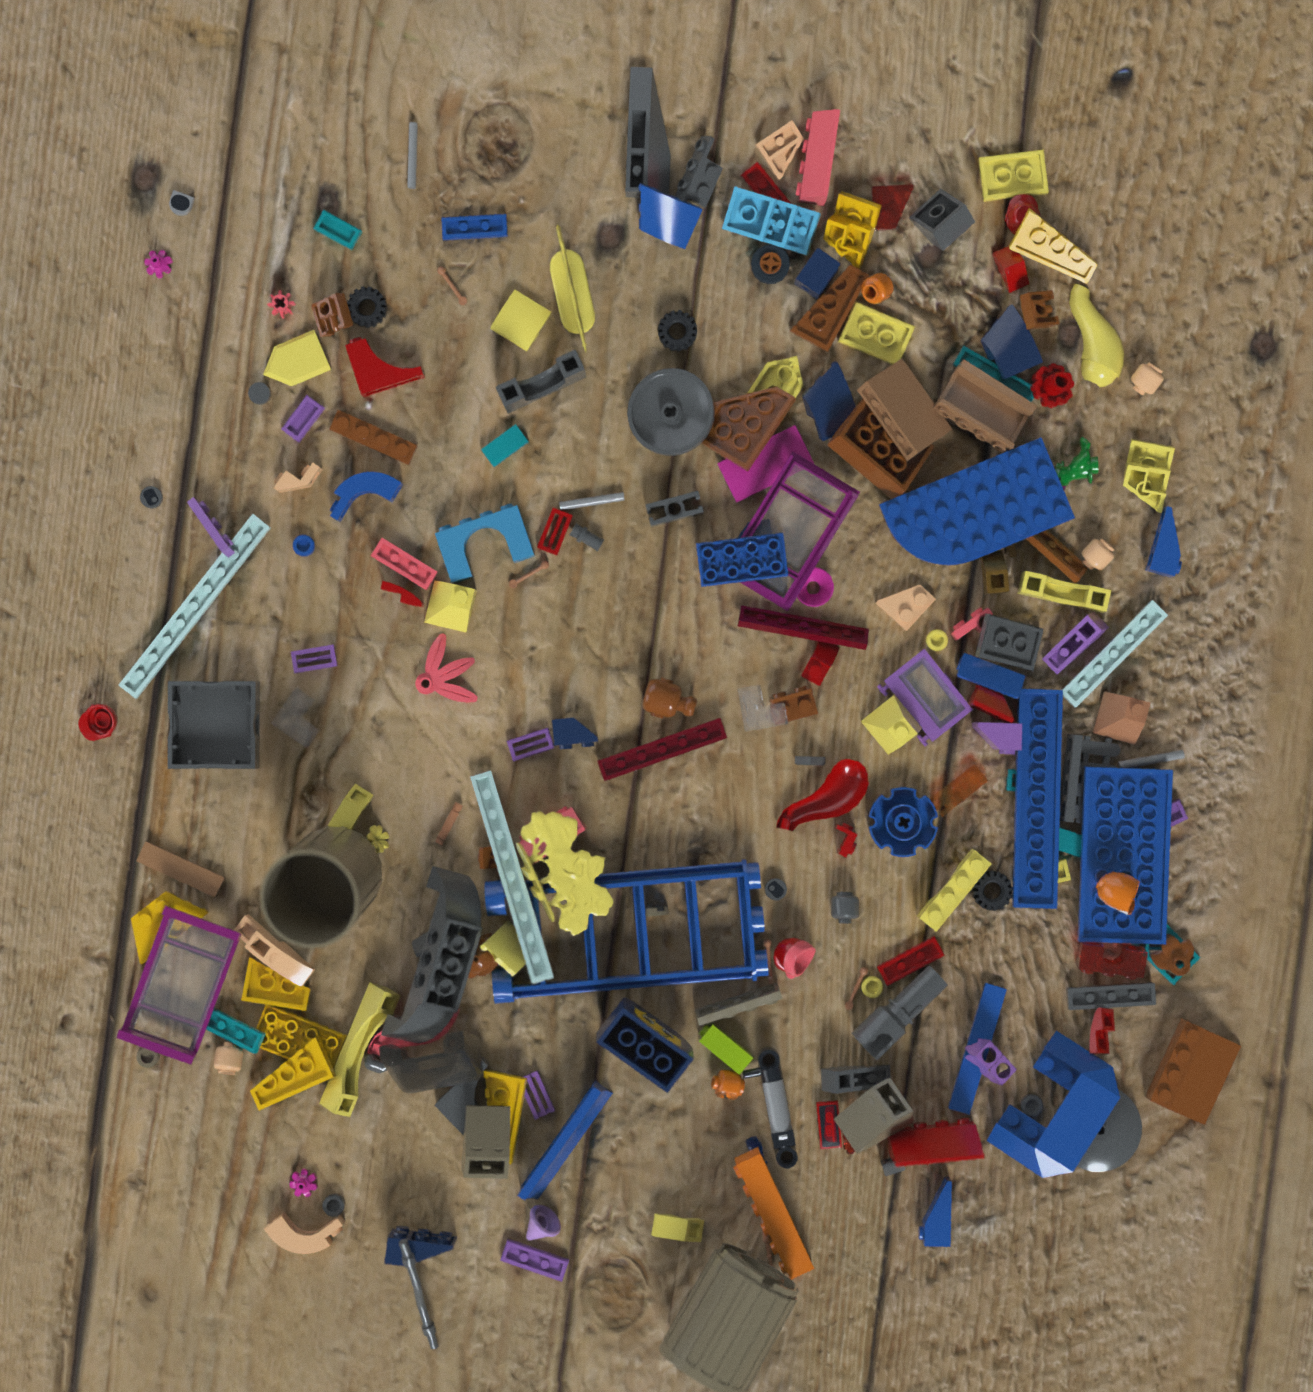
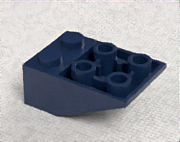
M396 1226V1228H392L387 1239L384 1264L404 1266L401 1259L403 1255L399 1245L400 1240L407 1239L416 1262H420L452 1250L457 1241V1236H452L453 1233L446 1231L435 1234L431 1233L429 1229L412 1231L406 1226Z

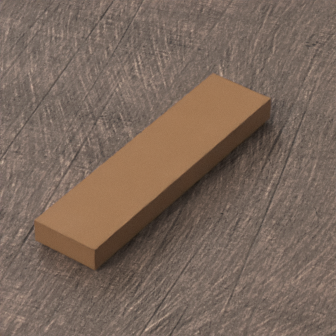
M145 841L136 860L213 897H217L226 878L148 841Z

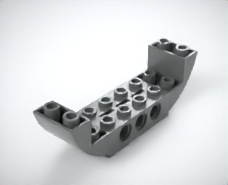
M432 866L426 887L440 893L402 1017L387 1014L381 1034L382 1036L414 1043H422L434 1038L449 1023L454 1013L458 1012L483 929L481 927L480 899L471 878L468 875Z

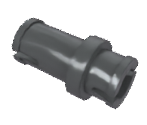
M577 523L570 533V536L576 538L577 542H583L597 552L604 539L588 531L587 527L584 526L583 528Z

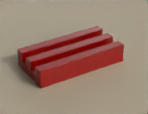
M552 508L537 548L558 556L573 515ZM558 514L559 517L547 547L543 546L554 516ZM563 517H566L567 520L559 537L558 543L556 545L555 550H553L551 548L554 543L555 537L557 535Z

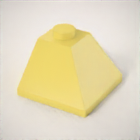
M434 580L424 623L467 633L477 590Z
M895 694L861 720L888 755L902 747L922 729Z

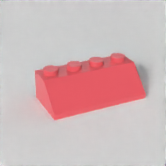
M839 109L814 111L812 117L807 118L805 131L809 132L808 140L804 139L802 153H806L805 161L800 162L799 174H803L802 183L798 182L796 188V195L800 196L799 203L825 206L840 116Z

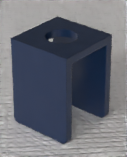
M817 248L796 277L794 284L817 300L837 273L840 263Z

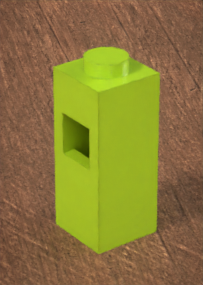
M714 1023L704 1025L698 1033L700 1035L699 1042L739 1075L753 1059L751 1053Z

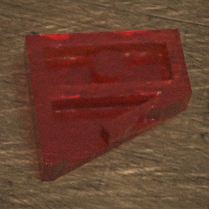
M914 184L871 187L872 202L882 205L874 231L896 229Z

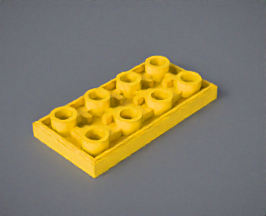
M265 1005L256 1029L266 1033L260 1048L286 1059H290L313 1038L319 1036L333 1069L347 1038V1035L277 1006Z

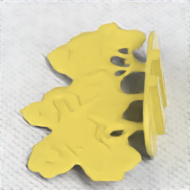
M557 224L556 230L561 251L552 257L550 273L559 314L566 330L573 334H580L585 353H587L584 333L593 327L595 311L584 262L577 252L565 249L561 228Z
M541 811L533 812L531 822L523 826L521 830L522 838L526 842L533 844L532 855L528 856L520 843H516L524 863V867L521 870L524 876L532 881L533 886L530 887L533 896L541 901L549 919L552 922L555 920L551 907L560 908L559 928L570 931L575 936L587 929L590 913L595 916H606L609 908L613 905V899L607 889L594 883L595 878L603 873L605 858L598 855L591 856L585 850H579L576 853L571 850L572 843L577 836L578 822L576 819L569 816L563 817L560 813L554 811L546 815ZM535 838L540 839L537 844H535ZM545 842L547 845L545 851L538 855L540 844ZM547 855L549 858L543 859L542 857ZM538 860L545 862L550 870L549 875L538 880L532 866ZM546 883L550 884L557 892L549 902L542 889V885ZM566 900L567 904L562 905L560 901Z

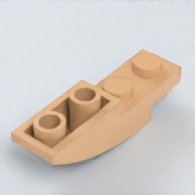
M249 914L245 915L234 931L242 934L240 939L246 943L244 947L249 952L295 984L303 986L315 969L284 941L279 942Z

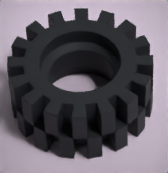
M363 286L359 290L355 289L354 293L349 295L350 299L347 300V305L355 324H358L360 327L370 328V326L376 327V324L383 322L382 319L387 315L386 300L377 289L369 286L365 288ZM365 299H370L375 303V310L370 315H363L359 311V304Z
M673 310L671 313L665 314L658 325L659 340L665 348H669L671 351L677 350V352H681L683 349L684 351L687 350L689 346L693 345L697 336V325L694 318L690 317L687 312L683 313L682 310H678V312ZM674 323L683 324L686 328L685 336L681 339L671 337L669 334L671 325Z
M986 871L973 886L972 896L975 902L982 908L997 911V909H1003L1005 905L1010 903L1009 900L1013 896L1012 883L1000 872ZM990 882H995L1000 886V894L995 899H989L984 894V888Z

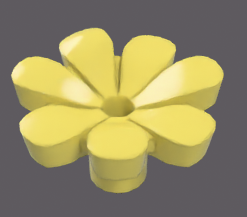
M373 825L370 827V833L366 836L367 840L376 848L377 853H383L384 849L389 848V843L385 841L389 838V834L387 832L382 833L383 829L380 825Z

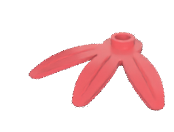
M441 633L430 647L426 659L425 673L420 674L416 679L415 685L417 690L422 694H431L436 691L438 694L458 702H476L478 697L471 691L458 685L445 683V681L453 679L468 670L474 664V658L458 659L438 670L446 648V635ZM425 679H427L430 682V685L427 688H425L422 685V682Z

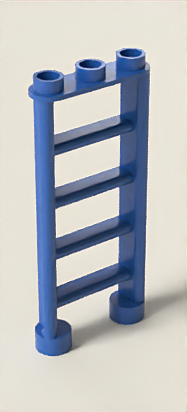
M742 859V862L599 874L595 878L594 883L606 889L632 886L640 974L598 978L593 914L590 913L587 929L584 930L588 979L546 982L544 980L535 984L514 985L513 976L504 968H496L492 971L494 1002L498 1004L514 1002L515 999L734 979L752 978V981H757L759 976H768L766 949L755 950L753 933L765 932L763 907H751L749 889L761 888L759 862L747 863L746 859ZM737 877L744 965L703 968L696 881ZM525 880L542 937L539 900L533 896L530 887L533 886L532 881ZM486 881L484 889L487 916L507 915V898L502 881ZM685 882L692 970L651 973L643 885ZM550 884L542 885L545 894L557 893Z

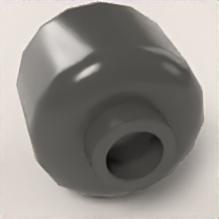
M837 892L836 896L831 898V916L838 919V923L851 924L852 919L859 917V898L854 896L853 892Z

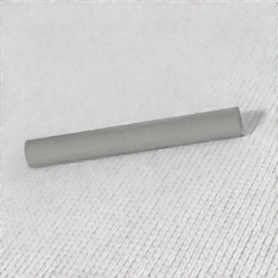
M415 122L409 123L408 189H416L418 123Z
M620 492L559 502L560 510L625 501L624 493Z
M1183 750L1118 761L1119 768H1134L1183 759L1185 755Z

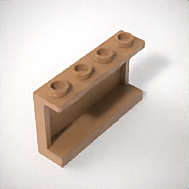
M903 359L875 375L857 389L907 461L953 430L948 421L933 408L935 405L934 401L931 400L922 384L917 380Z
M963 360L955 368L933 408L941 416L955 421L960 428L975 434L977 439L988 442L996 451L1004 453L1014 448L1016 438L1028 417L1035 411L1037 405L968 361Z

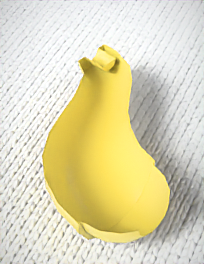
M1074 284L1070 293L1069 305L1083 337L1081 373L1084 380L1091 381L1099 387H1105L1111 384L1116 377L1120 376L1124 362L1122 340L1116 330L1090 301V291L1084 286Z

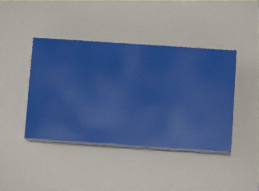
M783 533L696 543L701 587L788 576Z

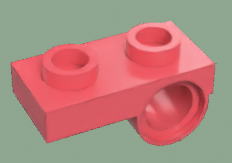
M980 607L970 614L972 618L966 623L964 620H961L953 626L954 631L950 633L953 639H960L972 629L981 633L982 628L979 625V620L981 617H985V614L993 615L989 608L983 610Z

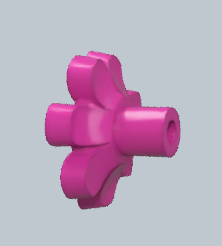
M160 250L158 254L155 251L149 252L151 258L144 261L145 265L149 266L146 270L149 275H153L155 272L156 277L161 279L163 278V272L169 274L172 271L168 264H171L173 259L166 256V251Z
M303 1168L301 1174L298 1172L292 1174L294 1181H290L289 1185L290 1188L296 1189L294 1192L295 1196L299 1197L303 1193L305 1197H309L312 1195L311 1190H317L318 1184L313 1183L317 1179L315 1173L308 1175V1169Z

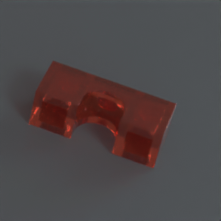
M1079 942L1075 963L1081 972L1087 974L1101 972L1109 977H1114L1115 974L1123 975L1124 978L1136 980L1137 977L1144 978L1148 956L1145 947L1123 944L1118 957L1107 959L1103 957L1104 945L1102 942Z

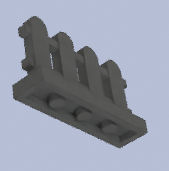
M1067 734L1060 796V821L1074 822L1075 818L1076 823H1082L1084 767L1117 768L1114 765H1109L1110 756L1115 757L1120 753L1119 745L1112 743V739L1105 738V742L1090 741L1091 736H1084L1083 739V735ZM1089 754L1103 755L1102 764L1088 763Z

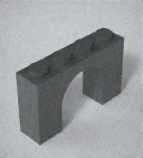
M575 349L556 358L554 366L534 377L522 381H517L516 378H513L495 388L509 414L586 378V373Z

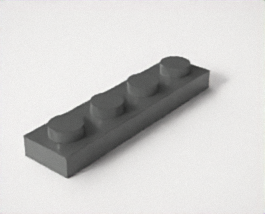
M1154 982L1066 988L1068 1010L1156 1005Z

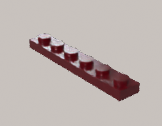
M743 605L740 608L737 625L738 627L862 650L867 648L869 635L868 628Z
M717 718L598 760L597 762L604 781L721 741L726 739L727 735L721 718Z

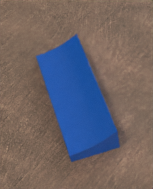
M597 1081L593 1083L521 1185L518 1196L524 1201L528 1198L539 1199L613 1094L610 1090Z

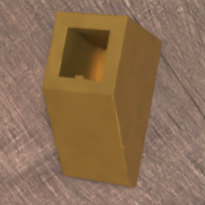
M1002 549L981 557L984 595L1009 592L1008 569Z

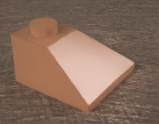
M1104 691L1092 733L1135 745L1145 725L1151 703Z

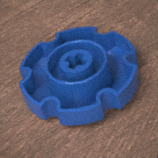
M897 787L890 789V796L885 798L883 795H880L872 804L868 817L874 820L873 825L868 827L872 840L880 849L888 846L890 854L893 856L916 855L917 847L920 846L923 849H927L937 834L938 827L932 824L933 819L938 818L934 804L926 795L918 798L916 790L913 788ZM900 817L904 819L908 818V821L906 822V827H903L901 825L898 826V823L900 822Z

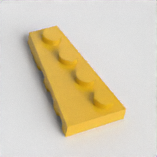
M319 1036L313 1038L295 1055L250 1090L259 1111L336 1076Z
M485 1069V1098H487V1106H510L509 1164L511 1165L514 1159L527 1078Z

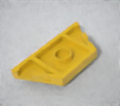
M168 891L162 893L131 918L139 963L143 965L147 962L164 916L162 913L165 906L201 919L209 913L208 910L202 909ZM174 919L168 936L176 939L193 925Z

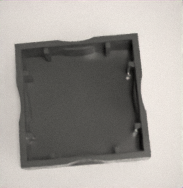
M168 681V715L170 720L168 769L260 768V682Z

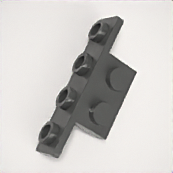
M702 136L696 142L694 154L687 162L686 172L677 185L678 190L675 194V197H678L680 200L685 202L690 200L702 208H706L723 170L721 166L707 159V155L714 142L712 136Z

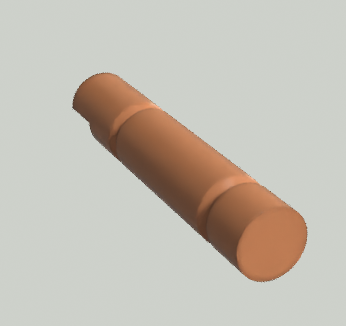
M455 802L453 809H451L441 828L442 830L435 840L436 843L443 845L463 807L460 803Z

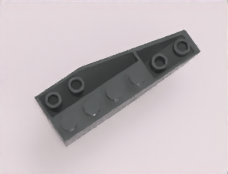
M631 67L626 197L641 198L640 183L669 194L671 154L653 69Z

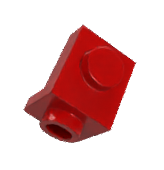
M843 822L842 826L838 824L835 826L836 829L846 833L837 853L847 858L848 854H853L857 843L854 841L858 834L853 832L854 827Z

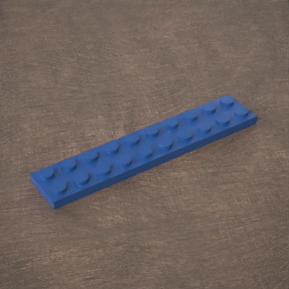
M1021 689L1020 696L1018 697L1017 724H1022L1021 750H1016L1012 907L1057 909L1063 690Z

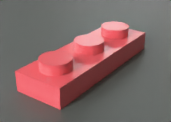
M381 538L371 554V557L426 591L438 573L384 538Z

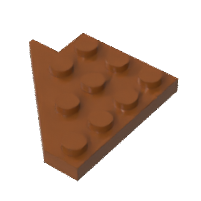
M776 386L714 402V422L708 436L701 444L748 472L796 399Z

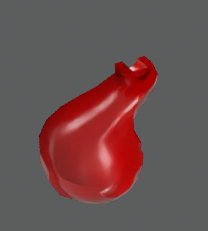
M851 759L839 761L833 766L831 773H828L825 782L816 792L783 810L777 821L776 828L793 831L799 824L813 820L834 818L850 812L860 803L870 783L865 766L861 762Z

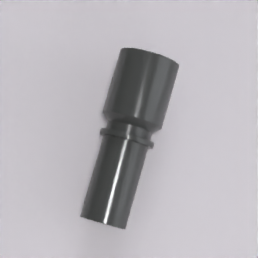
M927 966L893 1000L890 998L887 1006H879L851 1034L878 1060L906 1033V1026L914 1023L912 1020L948 986L947 983L933 968Z

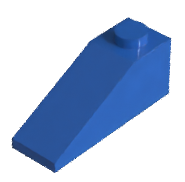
M1167 506L1162 510L1145 571L1171 578L1180 572L1182 561H1179L1181 553L1172 507Z
M944 1177L922 1219V1226L918 1227V1238L922 1240L924 1246L951 1247L952 1180L950 1177Z

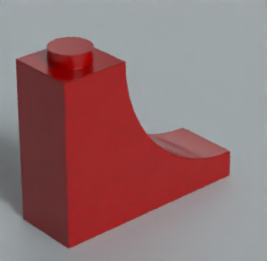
M353 338L349 340V344L345 345L363 398L425 378L421 366L399 368L382 361L374 354L366 338Z

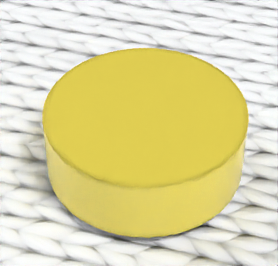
M932 630L926 636V645L932 651H941L948 644L947 634L942 630Z
M867 976L861 983V990L865 996L876 998L883 991V983L876 976Z

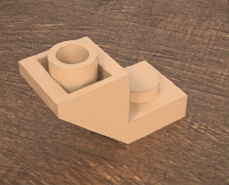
M315 463L307 465L301 473V476H303L301 480L288 471H285L284 474L281 472L274 481L276 484L274 489L282 493L310 488L323 469Z

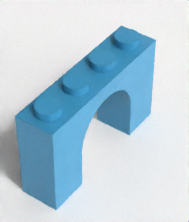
M507 504L500 507L501 511L495 513L492 510L479 514L480 518L472 520L470 517L459 521L460 525L451 527V524L438 528L439 532L435 533L452 584L474 577L466 556V544L474 532L483 528L495 529L504 535L514 563L535 557L518 505Z

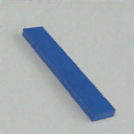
M985 982L966 1046L977 1043L978 1038L992 1041L1007 991L1006 988ZM989 1047L985 1048L982 1052L984 1061H986ZM965 1049L948 1108L970 1115L982 1073L977 1065L965 1058L967 1055H970Z

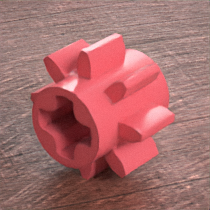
M279 290L278 295H270L272 303L267 305L270 308H274L272 311L274 316L280 313V316L284 319L285 314H293L291 306H295L296 303L289 301L292 296L290 293L284 296L282 291ZM279 301L285 303L284 308H282L281 306L279 307Z

